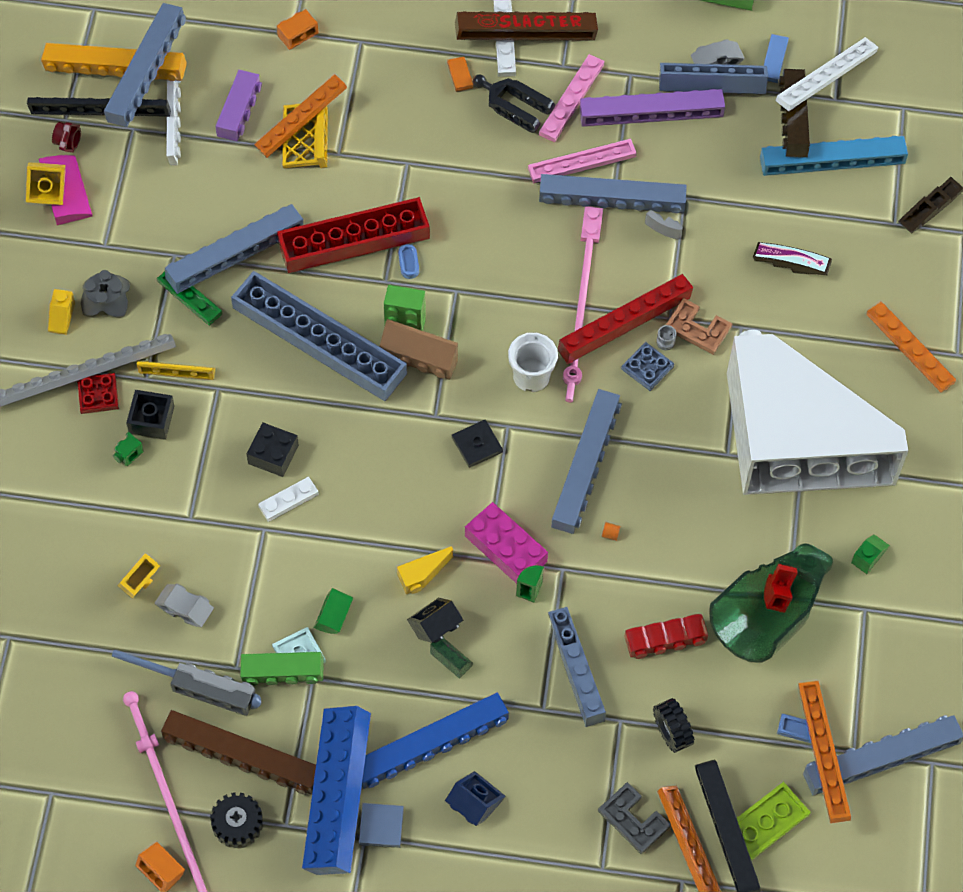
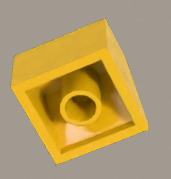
M28 162L26 202L63 205L65 165Z

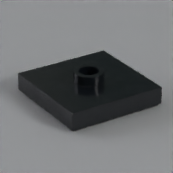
M486 419L452 434V439L469 468L503 453V448Z

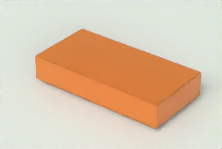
M465 57L447 60L455 91L472 89L473 83Z

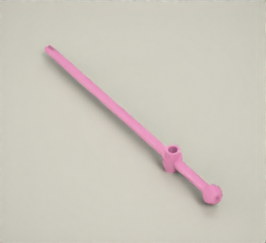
M133 691L127 692L123 696V702L126 706L130 707L141 736V740L136 741L137 748L140 753L146 751L197 890L198 892H207L154 751V747L159 745L158 739L155 734L149 736L137 705L139 701L138 694Z

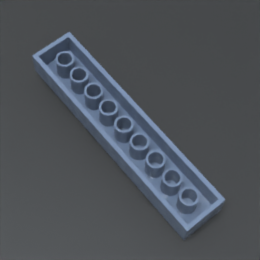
M255 271L249 275L231 297L233 309L383 401L389 398L407 375V363Z

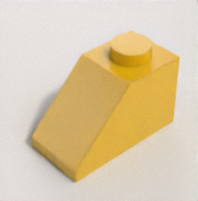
M54 289L49 309L48 332L67 335L75 307L72 291Z

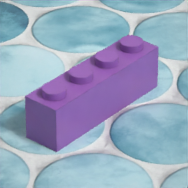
M238 70L216 124L217 137L238 141L239 136L243 135L245 121H248L250 118L251 106H255L256 94L261 91L262 82H260L259 74Z

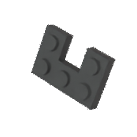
M627 782L598 808V812L640 854H643L671 827V824L657 811L641 824L629 810L642 796Z

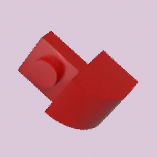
M778 564L774 573L768 575L764 589V600L767 609L785 613L792 600L790 587L798 574L797 568Z

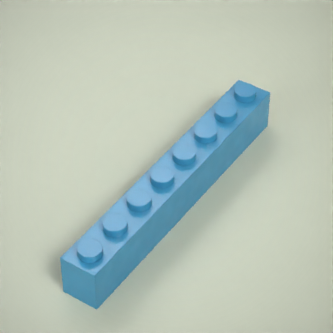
M904 136L874 137L872 139L810 144L808 158L786 157V149H782V146H767L761 150L760 161L763 176L905 164L908 151Z

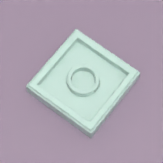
M308 627L272 644L276 653L321 652Z

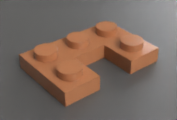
M683 298L666 325L674 327L677 333L676 336L714 355L732 328V323L716 315L707 329L692 321L698 313L700 306Z

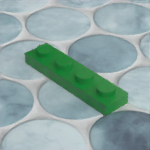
M165 271L157 277L159 284L207 325L210 326L223 314L220 308L194 286L177 294L166 280Z

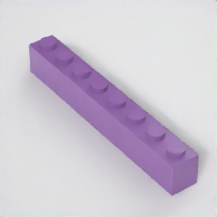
M722 89L693 90L688 92L676 91L673 93L659 92L656 94L604 96L597 98L587 97L580 99L582 127L719 118L724 116L725 110Z

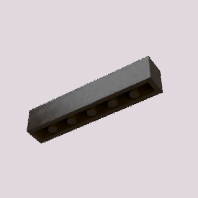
M784 69L783 76H779V86L782 87L780 88V93L805 78V69ZM807 99L790 111L780 105V111H783L781 114V124H784L782 125V136H785L782 142V149H786V157L808 158L810 138Z

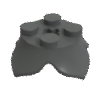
M102 270L84 282L80 303L83 315L93 316L97 315L100 311H104L113 317H123L128 308L126 292L130 289L129 281L126 278L110 273L107 270Z

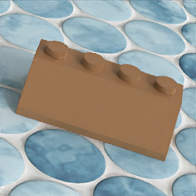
M387 319L380 348L407 363V367L411 366L421 372H429L435 374L438 378L450 380L458 362L457 342Z

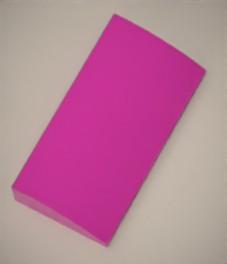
M57 155L39 158V163L65 165L63 205L51 204L56 224L61 225L92 217L76 157L73 155Z

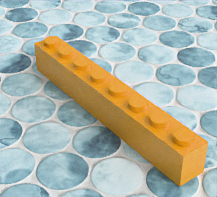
M46 43L41 61L45 71L123 77L137 49ZM178 52L167 53L164 63L159 67L154 80L182 81L187 64L184 54Z

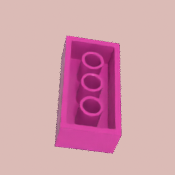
M493 502L465 526V537L516 584L520 573L524 569L535 565L544 566L548 561V552Z

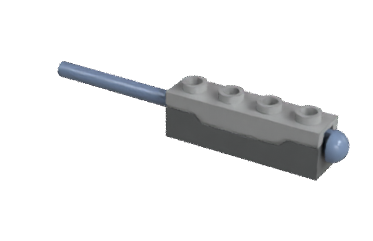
M116 649L112 653V657L172 677L171 688L173 692L244 716H248L250 708L257 709L261 705V697L256 694L255 688L247 682L239 683L229 676L221 677L211 670L205 669L203 671L197 669L195 665L190 663H179L177 669H171Z

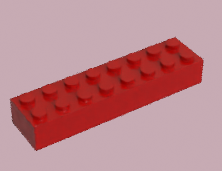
M417 197L277 231L287 273H292L430 239V226L421 199Z

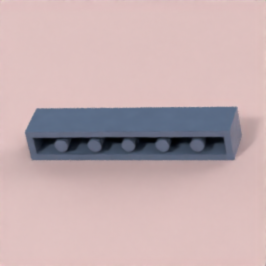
M660 63L659 91L688 92L693 90L722 89L723 93L766 94L768 81L767 66Z

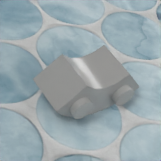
M728 39L700 46L691 54L694 64L738 65L745 59L738 43Z
M167 584L154 603L173 617L178 615L185 623L196 627H202L214 609L209 604L207 598L187 592L180 584Z

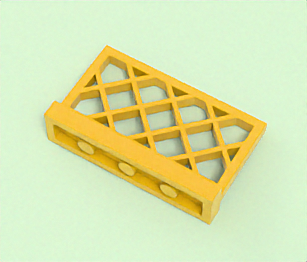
M300 104L284 105L283 119L288 115V111H293ZM328 106L283 144V168L319 165L320 168L327 167ZM310 122L315 124L310 131L304 128ZM302 130L306 135L300 140L296 135ZM309 137H312L314 142L310 146L304 143ZM292 139L296 140L298 143L290 148L288 143ZM302 145L306 150L300 155L296 150ZM309 152L314 154V159L306 160L304 157ZM292 154L297 156L294 161L287 162V159Z

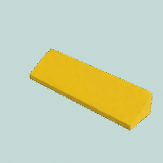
M137 361V368L140 374L214 380L215 367Z

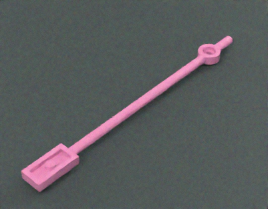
M585 206L581 241L586 242L575 331L583 327L593 243H599L603 208ZM578 359L571 362L570 366L563 372V381L567 384L565 401L569 403L573 402L575 386L582 379V372L577 367Z

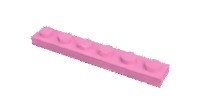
M590 54L587 56L540 129V136L556 142L579 106L580 99L584 98L600 73L605 61Z
M628 139L528 165V171L534 184L541 182V174L565 176L635 158L637 153L632 140Z

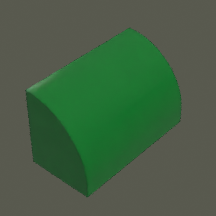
M530 566L520 573L517 579V597L535 603L543 583L544 566Z
M332 588L327 593L313 628L330 634L339 633L353 597Z

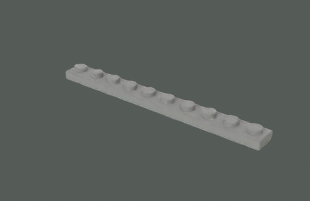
M163 334L158 336L157 339L145 340L140 342L139 345L127 346L115 353H106L101 358H92L83 364L71 365L65 370L53 371L44 377H35L30 382L24 384L17 383L12 388L6 390L0 389V407L175 348V341L171 334Z

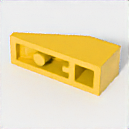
M452 546L397 566V575L406 595L420 592L453 558Z

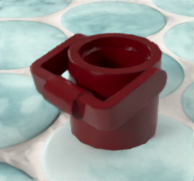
M58 122L52 133V143L58 145L62 151L74 153L81 139L80 124Z

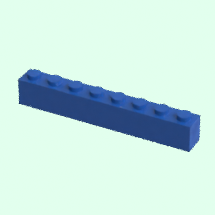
M498 692L365 756L362 788H373L381 780L386 778L392 779L398 775V772L404 769L406 771L411 770L421 761L427 762L440 752L446 753L450 751L454 745L459 743L465 744L471 737L477 734L481 736L494 726L500 727L504 725L509 719V712Z

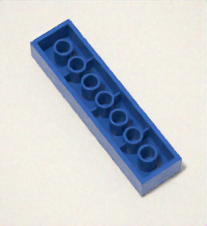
M359 706L326 708L323 711L302 869L316 875L351 873L371 717L370 712Z

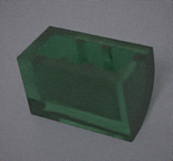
M445 638L437 643L433 642L430 644V654L459 679L473 666V662Z

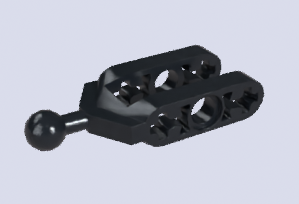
M478 74L473 78V85L475 87L489 90V107L493 108L500 116L531 133L536 132L540 127L539 120L502 99L501 97L507 91L512 96L544 114H550L555 108V104L550 98L518 80L507 78L491 84L486 81L484 75Z

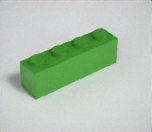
M321 652L241 654L240 677L243 682H247L252 686L258 685V683L277 685L278 682H286L293 685L298 682L316 684L318 681H323L324 657Z

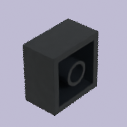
M135 390L126 422L128 431L134 435L166 439L175 407L173 396Z
M262 422L246 453L248 464L283 477L299 446L298 435Z
M439 597L407 619L418 639L430 643L439 642L444 638L443 635L445 633L456 630L460 626L459 624L464 621L452 600Z

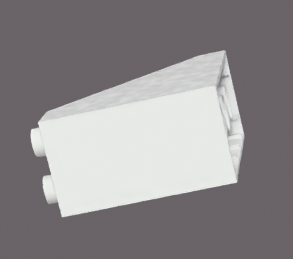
M747 330L740 333L739 336H734L727 369V379L743 495L896 485L908 453L905 430L775 335H762L758 330Z

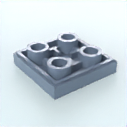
M645 342L621 366V370L651 391L674 367V363Z
M362 803L359 845L400 848L404 806Z

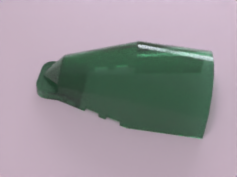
M804 543L800 544L793 551L775 558L770 564H761L754 571H745L710 603V623L716 637L731 653L748 662L763 663L772 658L808 620L824 576L832 568V557L815 546ZM778 564L797 568L798 572L790 587L792 600L785 613L767 609L764 600L766 580L769 574L774 573Z

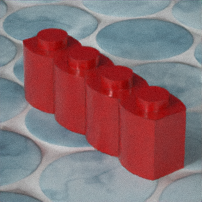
M694 614L684 618L625 630L624 637L630 657L641 659L649 653L660 655L668 649L682 650L687 645L701 646L707 641L708 632L702 614Z

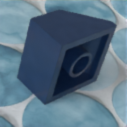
M474 771L455 783L445 802L453 810L463 815L469 823L477 826L490 816L506 796Z

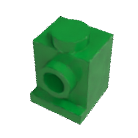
M128 431L126 433L127 438L117 443L114 449L115 453L113 454L114 459L118 463L122 462L126 466H129L144 452L142 443Z

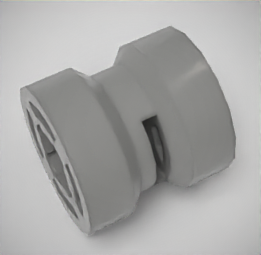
M663 325L659 328L656 343L660 349L670 350L674 347L677 334L674 327Z

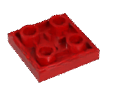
M115 373L89 376L77 380L81 414L119 409Z

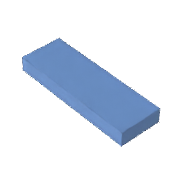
M771 34L764 66H767L768 81L778 83L788 37Z

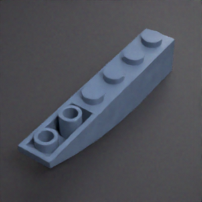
M568 607L548 612L560 655L585 727L605 722L606 711Z

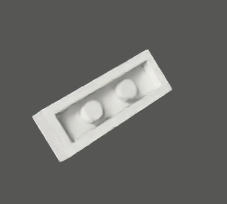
M307 477L262 501L258 506L269 522L319 495V492L311 479Z

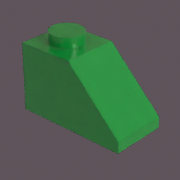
M873 534L854 553L851 564L868 574L890 545Z

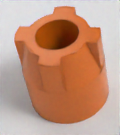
M605 522L602 537L617 541L620 526Z

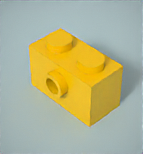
M145 553L117 586L133 598L142 587L146 589L153 581L151 576L158 570L160 565Z

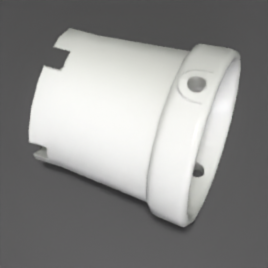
M525 333L518 336L511 343L508 350V359L513 369L515 384L524 391L528 389L532 390V392L540 391L548 385L551 371H553L558 359V353L554 342L546 335Z

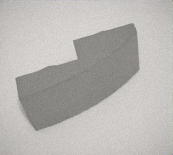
M652 210L646 213L645 224L651 229L673 239L679 240L681 238L682 227L678 221H674L671 217L664 221L660 214Z

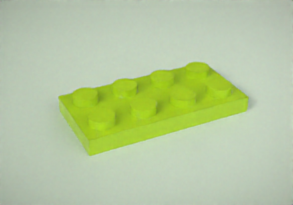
M784 781L737 817L751 861L811 813Z

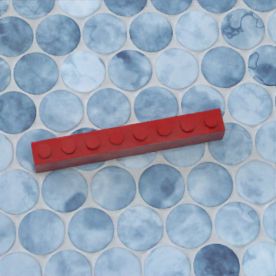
M681 274L559 339L557 351L565 362L569 364L679 305L683 298L686 300L690 299L693 286L684 274Z

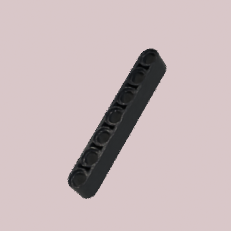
M714 759L696 764V774L736 891L760 892L759 881L717 761Z

